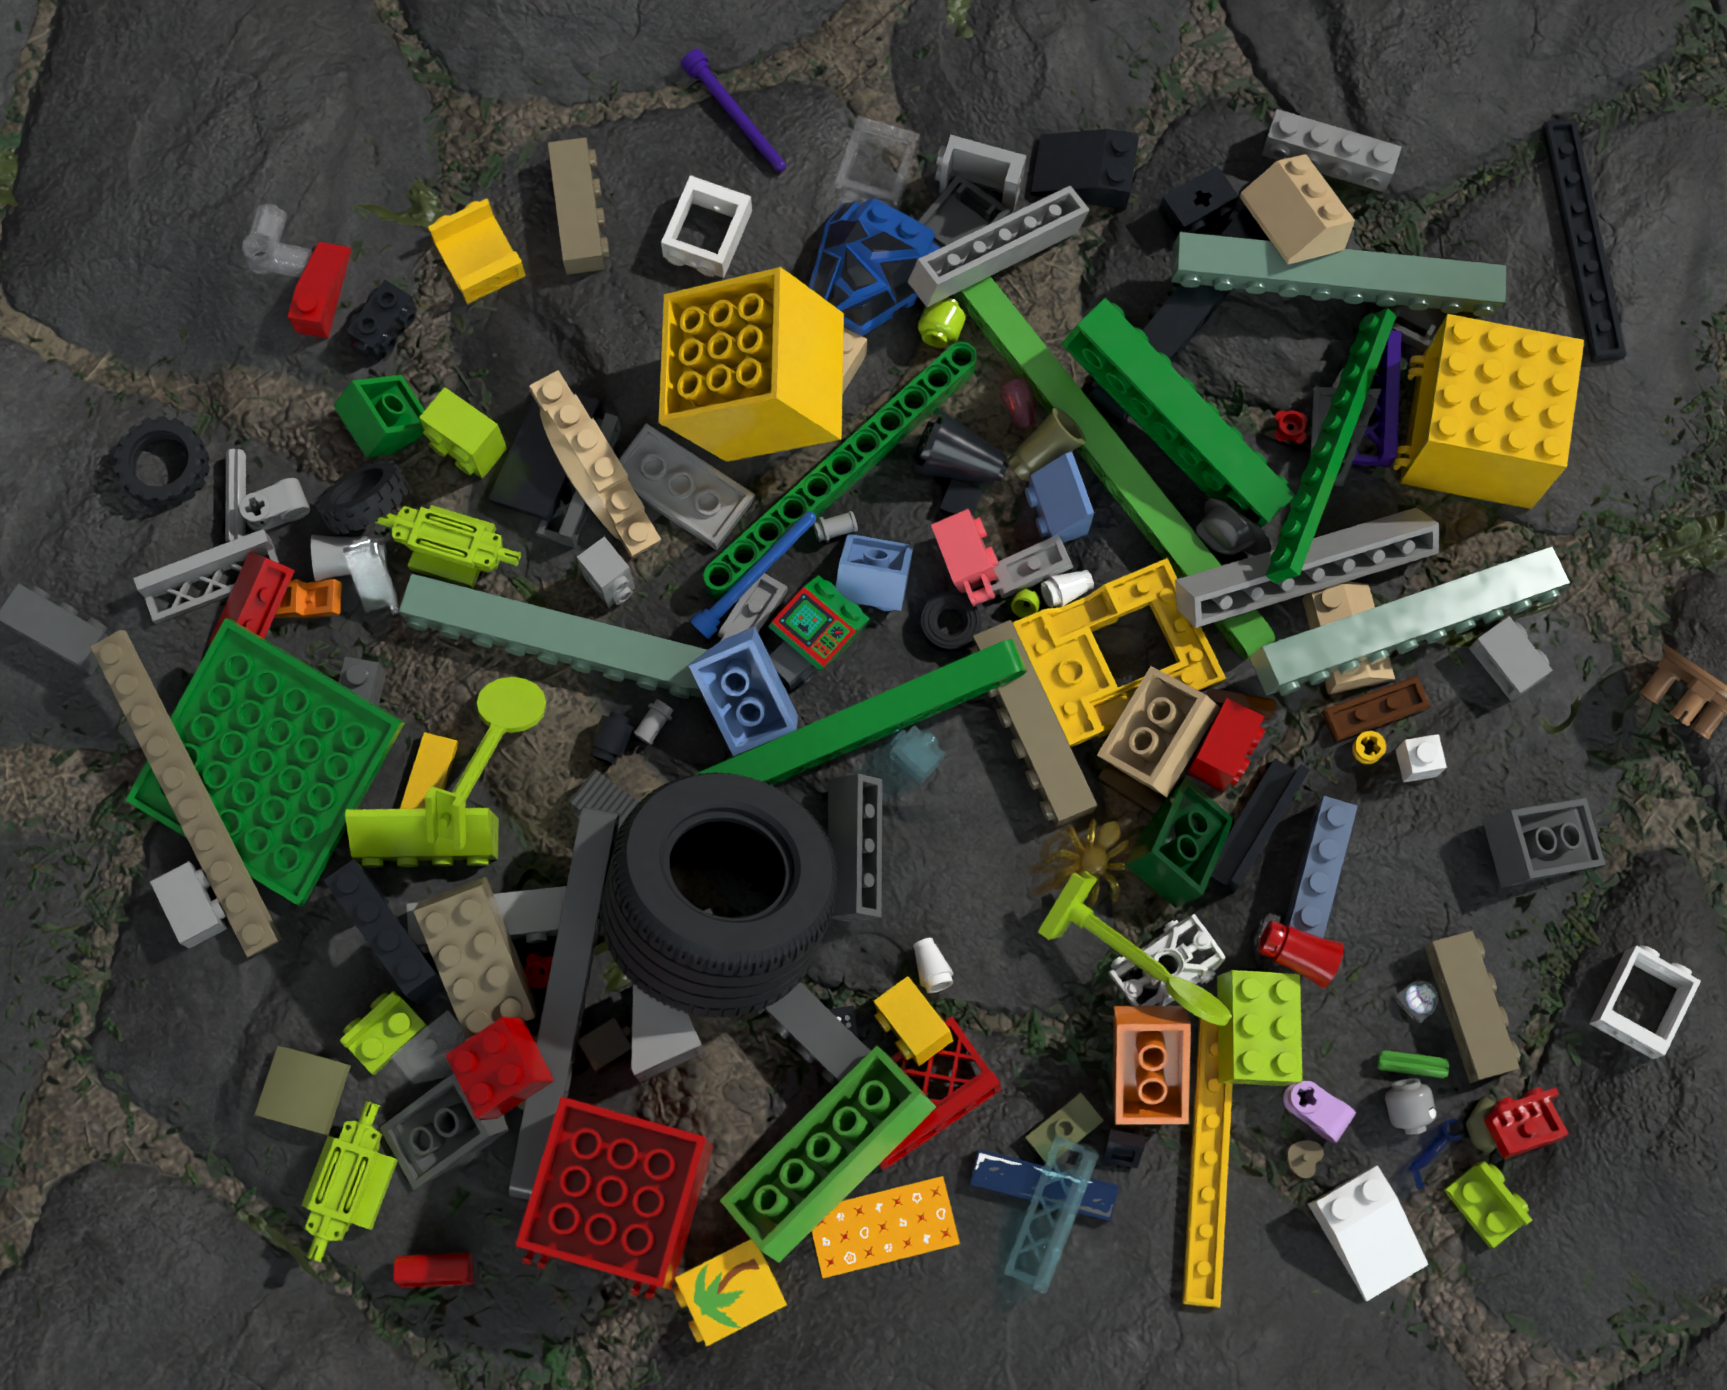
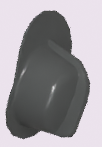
M1210 498L1205 502L1204 511L1206 516L1197 526L1195 532L1213 551L1221 555H1235L1240 551H1244L1256 556L1272 550L1271 540L1265 531L1238 513L1225 501L1218 498Z

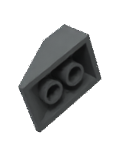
M1587 798L1510 810L1483 820L1501 888L1606 865Z
M453 1073L379 1128L394 1156L398 1159V1163L413 1190H416L484 1149L511 1130L513 1126L506 1114L494 1119H476Z

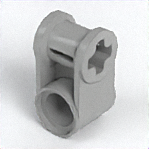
M297 478L283 479L272 486L249 493L244 496L239 506L240 513L246 520L247 525L255 532L262 529L268 531L287 522L299 520L310 512L309 504ZM260 509L261 514L256 516L255 511Z

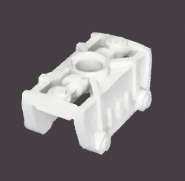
M1195 914L1180 922L1177 920L1170 921L1165 925L1163 934L1141 948V950L1156 961L1164 955L1172 956L1176 960L1178 968L1171 975L1188 980L1194 984L1199 982L1207 984L1214 979L1213 976L1216 975L1214 971L1217 970L1226 958ZM1193 926H1196L1198 932L1193 937L1192 944L1189 946L1181 944L1175 949L1177 939L1188 932ZM1211 948L1216 953L1200 965L1187 963L1193 959L1192 953L1196 950L1204 951ZM1124 956L1122 958L1118 957L1112 962V969L1108 973L1131 1006H1139L1136 999L1141 995L1143 987L1148 983L1154 986L1160 982L1157 995L1141 1006H1166L1174 1000L1167 992L1165 983L1151 977L1145 971H1142L1144 977L1139 980L1131 979L1122 982L1120 978L1137 966Z

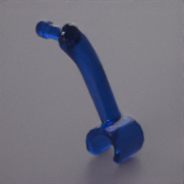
M1449 1119L1442 1122L1439 1126V1136L1409 1166L1408 1173L1412 1172L1417 1189L1424 1188L1425 1185L1419 1169L1427 1166L1448 1142L1462 1138L1463 1134L1453 1137L1447 1132V1126L1458 1120Z

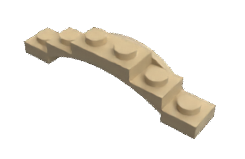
M559 370L529 385V390L540 407L541 420L549 442L564 472L602 524L615 538L621 540L631 559L661 543L660 536L644 512V505L628 481V474L594 418H590L577 395H573Z

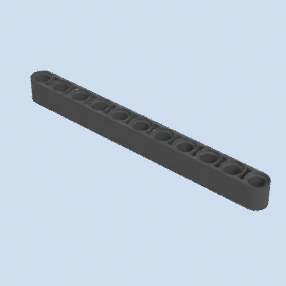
M586 807L581 811L536 1044L554 1082L528 1098L525 1102L509 1186L510 1197L530 1199L560 1097L568 1098L578 1045L577 1040L580 1035L601 923V897L617 838L619 813Z

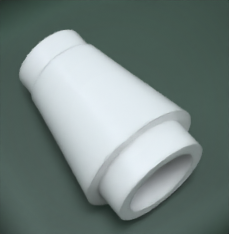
M1087 570L1049 576L1047 581L1041 583L1043 599L1050 608L1055 606L1058 608L1063 607L1094 588L1093 578Z
M926 938L916 942L913 948L915 950L920 986L925 987L927 993L930 994L949 988L953 984L952 976L954 973L933 939Z

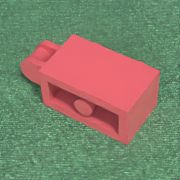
M966 509L931 524L952 581L959 593L967 592L973 607L995 598L990 582L998 579L994 567L998 566L999 563L992 546L985 547L982 538L988 535L981 518L974 519L969 509ZM981 585H984V586H985V587H983V588H981V589H978V590H976V591L973 592V589H974V588H977V587H979V586H981Z

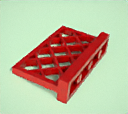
M952 1016L945 1020L944 1023L958 1038L956 1052L940 1050L935 1054L937 1056L954 1058L951 1077L931 1073L934 1056L929 1059L926 1072L907 1069L908 1060L902 1056L900 1051L890 1057L896 1064L903 1061L901 1069L906 1075L925 1078L923 1093L926 1096L930 1079L947 1082L950 1085L946 1097L941 1100L930 1099L936 1108L878 1164L882 1171L1001 1091L1000 1081L993 1071H990ZM962 1045L968 1054L961 1053ZM959 1059L975 1062L981 1073L971 1080L956 1078ZM955 1084L962 1085L961 1087L953 1091Z

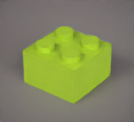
M446 387L441 390L419 417L424 427L423 434L430 440L428 445L440 456L445 457L448 454L455 459V465L469 476L475 473L483 479L507 450L498 424Z

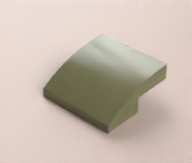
M277 1046L255 1116L328 1136L351 1066L305 1052Z

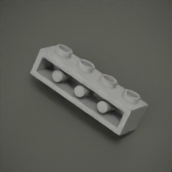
M1276 109L1261 155L1275 160H1282L1286 155L1291 158L1306 154L1321 174L1385 193L1394 174L1402 146Z

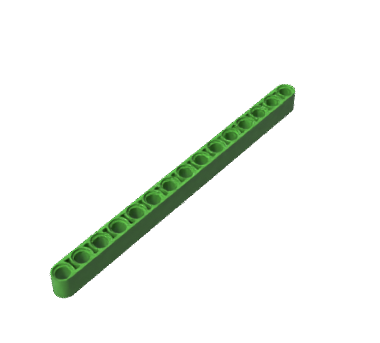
M991 276L953 294L1049 415L1052 409L1057 407L1066 412L1077 423L1085 436L1086 442L1076 450L1163 560L1168 558L1177 578L1180 579L1220 567V563ZM1256 609L1213 622L1244 660H1249V657L1262 646L1275 641L1272 629Z

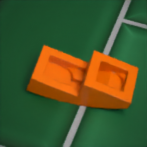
M298 579L290 580L274 618H316L340 615L342 582L335 579L309 583Z

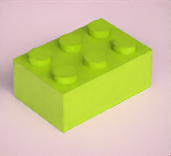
M1231 970L1218 975L1217 999L1226 1006L1232 1016L1226 1025H1218V1083L1289 1086L1302 1083L1300 974Z

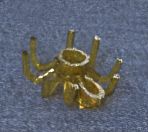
M1091 819L1088 822L1086 848L1083 847L1078 839L1074 827L1067 826L1065 832H1068L1079 854L1063 849L1052 853L1046 860L1048 865L1053 860L1063 856L1077 861L1076 864L1067 867L1055 878L1052 883L1053 888H1057L1069 874L1078 870L1080 872L1078 875L1082 876L1084 871H1087L1097 878L1087 906L1090 909L1094 908L1098 898L1100 875L1110 882L1113 890L1112 903H1116L1119 897L1118 881L1106 870H1130L1125 866L1126 863H1109L1108 861L1126 847H1130L1131 840L1126 839L1110 852L1105 853L1109 847L1117 842L1121 835L1119 825L1115 821L1104 823L1100 827L1097 844L1094 847L1096 820Z

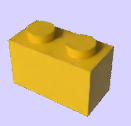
M908 976L874 1000L878 1012L874 1015V1018L885 1033L891 1030L898 1038L895 1045L906 1060L912 1057L917 1065L920 1066L953 1042L950 1029Z

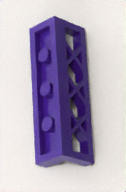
M1391 330L1377 369L1380 368V374L1376 371L1373 378L1379 384V389H1382L1379 405L1377 404L1374 410L1378 415V422L1371 428L1367 427L1362 441L1368 437L1377 446V456L1359 455L1358 449L1353 464L1390 467L1397 456L1402 331ZM1377 428H1378V436L1374 433V431H1375Z

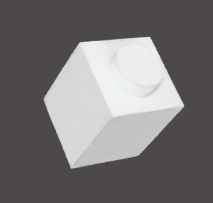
M1439 734L1404 740L1396 749L1403 783L1437 777L1447 768Z

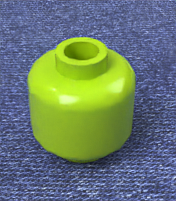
M947 297L929 307L925 306L918 323V330L926 344L935 348H945L946 346L953 345L958 340L966 316L959 307L958 302Z

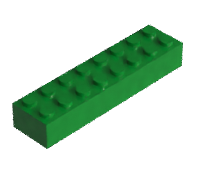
M1104 298L1075 326L1061 343L1068 353L1209 499L1218 498L1225 501L1238 513L1261 528L1269 523L1296 496L1290 490L1291 487L1288 481L1282 476L1276 475L1267 466L1264 456L1258 451L1252 450L1243 441V436L1239 430L1229 426L1219 416L1218 409L1211 402L1205 401L1196 392L1194 384L1188 378L1181 377L1172 367L1170 359L1165 354L1157 352L1151 346L1146 334L1141 329L1134 328L1125 319V314L1118 305L1110 303Z

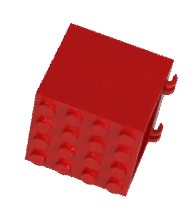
M560 1097L515 1245L516 1247L527 1249L522 1263L531 1265L537 1252L542 1254L540 1261L537 1263V1268L546 1269L549 1258L552 1256L633 1279L635 1282L630 1294L635 1296L639 1295L642 1284L647 1283L649 1288L645 1298L649 1300L654 1299L657 1287L673 1290L675 1277H677L713 1151L712 1144L707 1137Z

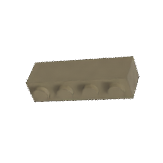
M587 137L548 142L562 258L566 274L605 270L604 257H610L607 237L601 238L600 228L606 227L603 207L597 208L596 198H602L599 178L593 179L592 169H598L595 149L589 150Z
M1473 931L1436 940L1426 945L1424 948L1469 1083L1520 1069L1518 1064L1520 1052L1516 1043L1510 1041L1506 1029L1509 1025L1508 1017L1504 1008L1498 1006L1494 994L1497 992L1496 982L1493 975L1487 972L1484 965L1485 950L1481 940L1475 938Z

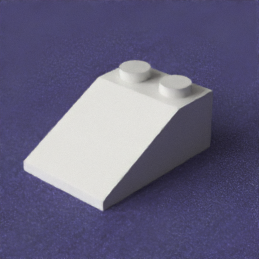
M1378 1165L1364 1170L1308 1203V1206L1365 1301L1372 1299L1428 1265L1401 1204Z

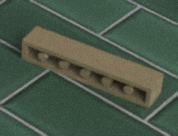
M1011 620L973 635L972 648H969V653L971 655L1004 640H1014L1027 668V673L987 693L990 698L996 697L1000 706L997 709L1000 722L1004 728H1010L1015 738L1011 740V744L1017 758H1024L1029 770L1025 771L1031 788L1039 790L1043 799L1040 802V807L1047 821L1052 820L1055 827L1058 828L1093 813L1097 803Z

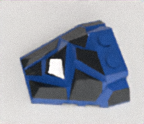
M876 198L868 199L862 204L856 201L843 203L825 224L809 288L843 312L844 327L862 337L891 319L893 312L902 306L909 308L915 304L918 295L909 285L908 280L919 258L941 247L933 244L935 234L931 228Z

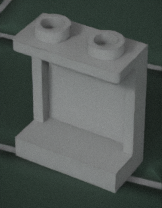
M950 135L947 147L941 145L936 161L938 168L935 180L940 181L939 193H943L948 187L949 181L954 180L960 174L978 187L1003 193L1002 205L1010 210V214L1014 213L1022 187L1026 155Z

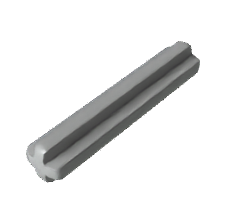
M229 449L226 452V542L246 536V520L240 513L239 508L241 500L246 496V454L242 449Z

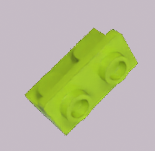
M395 991L389 995L384 993L379 996L370 1006L372 1011L363 1019L358 1017L349 1023L343 1030L345 1035L340 1039V1042L357 1057L372 1075L379 1072L428 1027Z
M1483 1161L1475 1163L1443 1190L1491 1249L1495 1248L1520 1226L1530 1223L1532 1219L1527 1214L1529 1208L1525 1201L1518 1194H1511L1503 1184L1505 1178L1500 1170L1493 1164L1488 1165Z

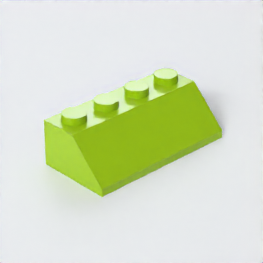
M465 808L466 844L462 851L458 852L454 850L453 840L438 836L434 844L427 841L426 809L345 810L351 857L358 862H362V867L371 868L383 867V861H397V866L417 867L418 861H432V866L447 867L453 866L454 860H467V865L487 866L489 865V860H498L499 818L489 808Z

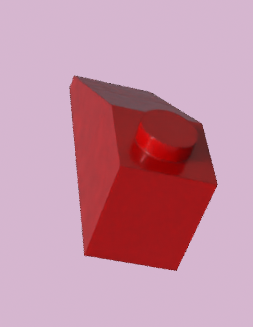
M318 242L295 287L288 314V319L296 333L329 339L352 251L351 247Z

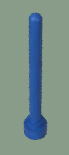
M810 511L804 513L709 610L706 608L702 613L698 611L689 621L707 639H710L718 630L717 626L721 623L719 619L815 523L816 515Z

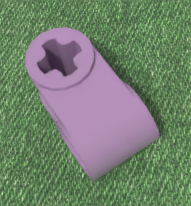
M1302 1081V1083L1289 1085L1283 1094L1284 1106L1290 1113L1309 1125L1318 1135L1335 1144L1356 1114L1349 1105L1330 1095L1311 1081ZM1298 1092H1306L1305 1099L1308 1101V1104H1299L1301 1098L1297 1095Z

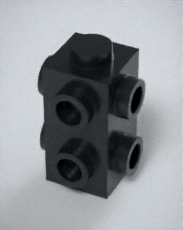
M386 280L383 281L379 288H374L367 298V304L360 313L354 314L348 323L346 332L352 342L351 348L363 357L367 358L370 355L380 361L385 353L391 352L396 345L398 335L404 327L408 328L416 317L417 308L412 296Z

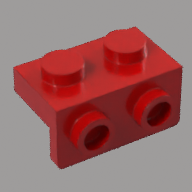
M1538 1087L1523 1094L1522 1099L1514 1101L1512 1097H1507L1492 1105L1494 1110L1483 1121L1490 1131L1503 1159L1563 1140L1569 1135L1552 1104V1101L1559 1095L1557 1088L1543 1091L1541 1087Z

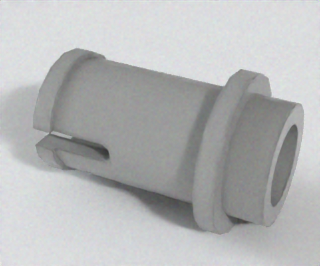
M852 511L827 519L819 517L818 521L813 524L818 542L825 541V543H829L831 538L858 531L857 522Z
M656 699L654 704L650 703L648 705L650 710L633 732L636 737L648 745L653 743L652 741L665 722L672 720L670 715L673 709Z

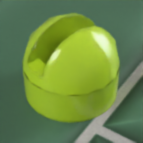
M1023 589L1015 595L1011 603L1012 611L1021 618L1037 613L1041 603L1040 597L1035 591ZM1026 601L1030 603V607L1025 606Z

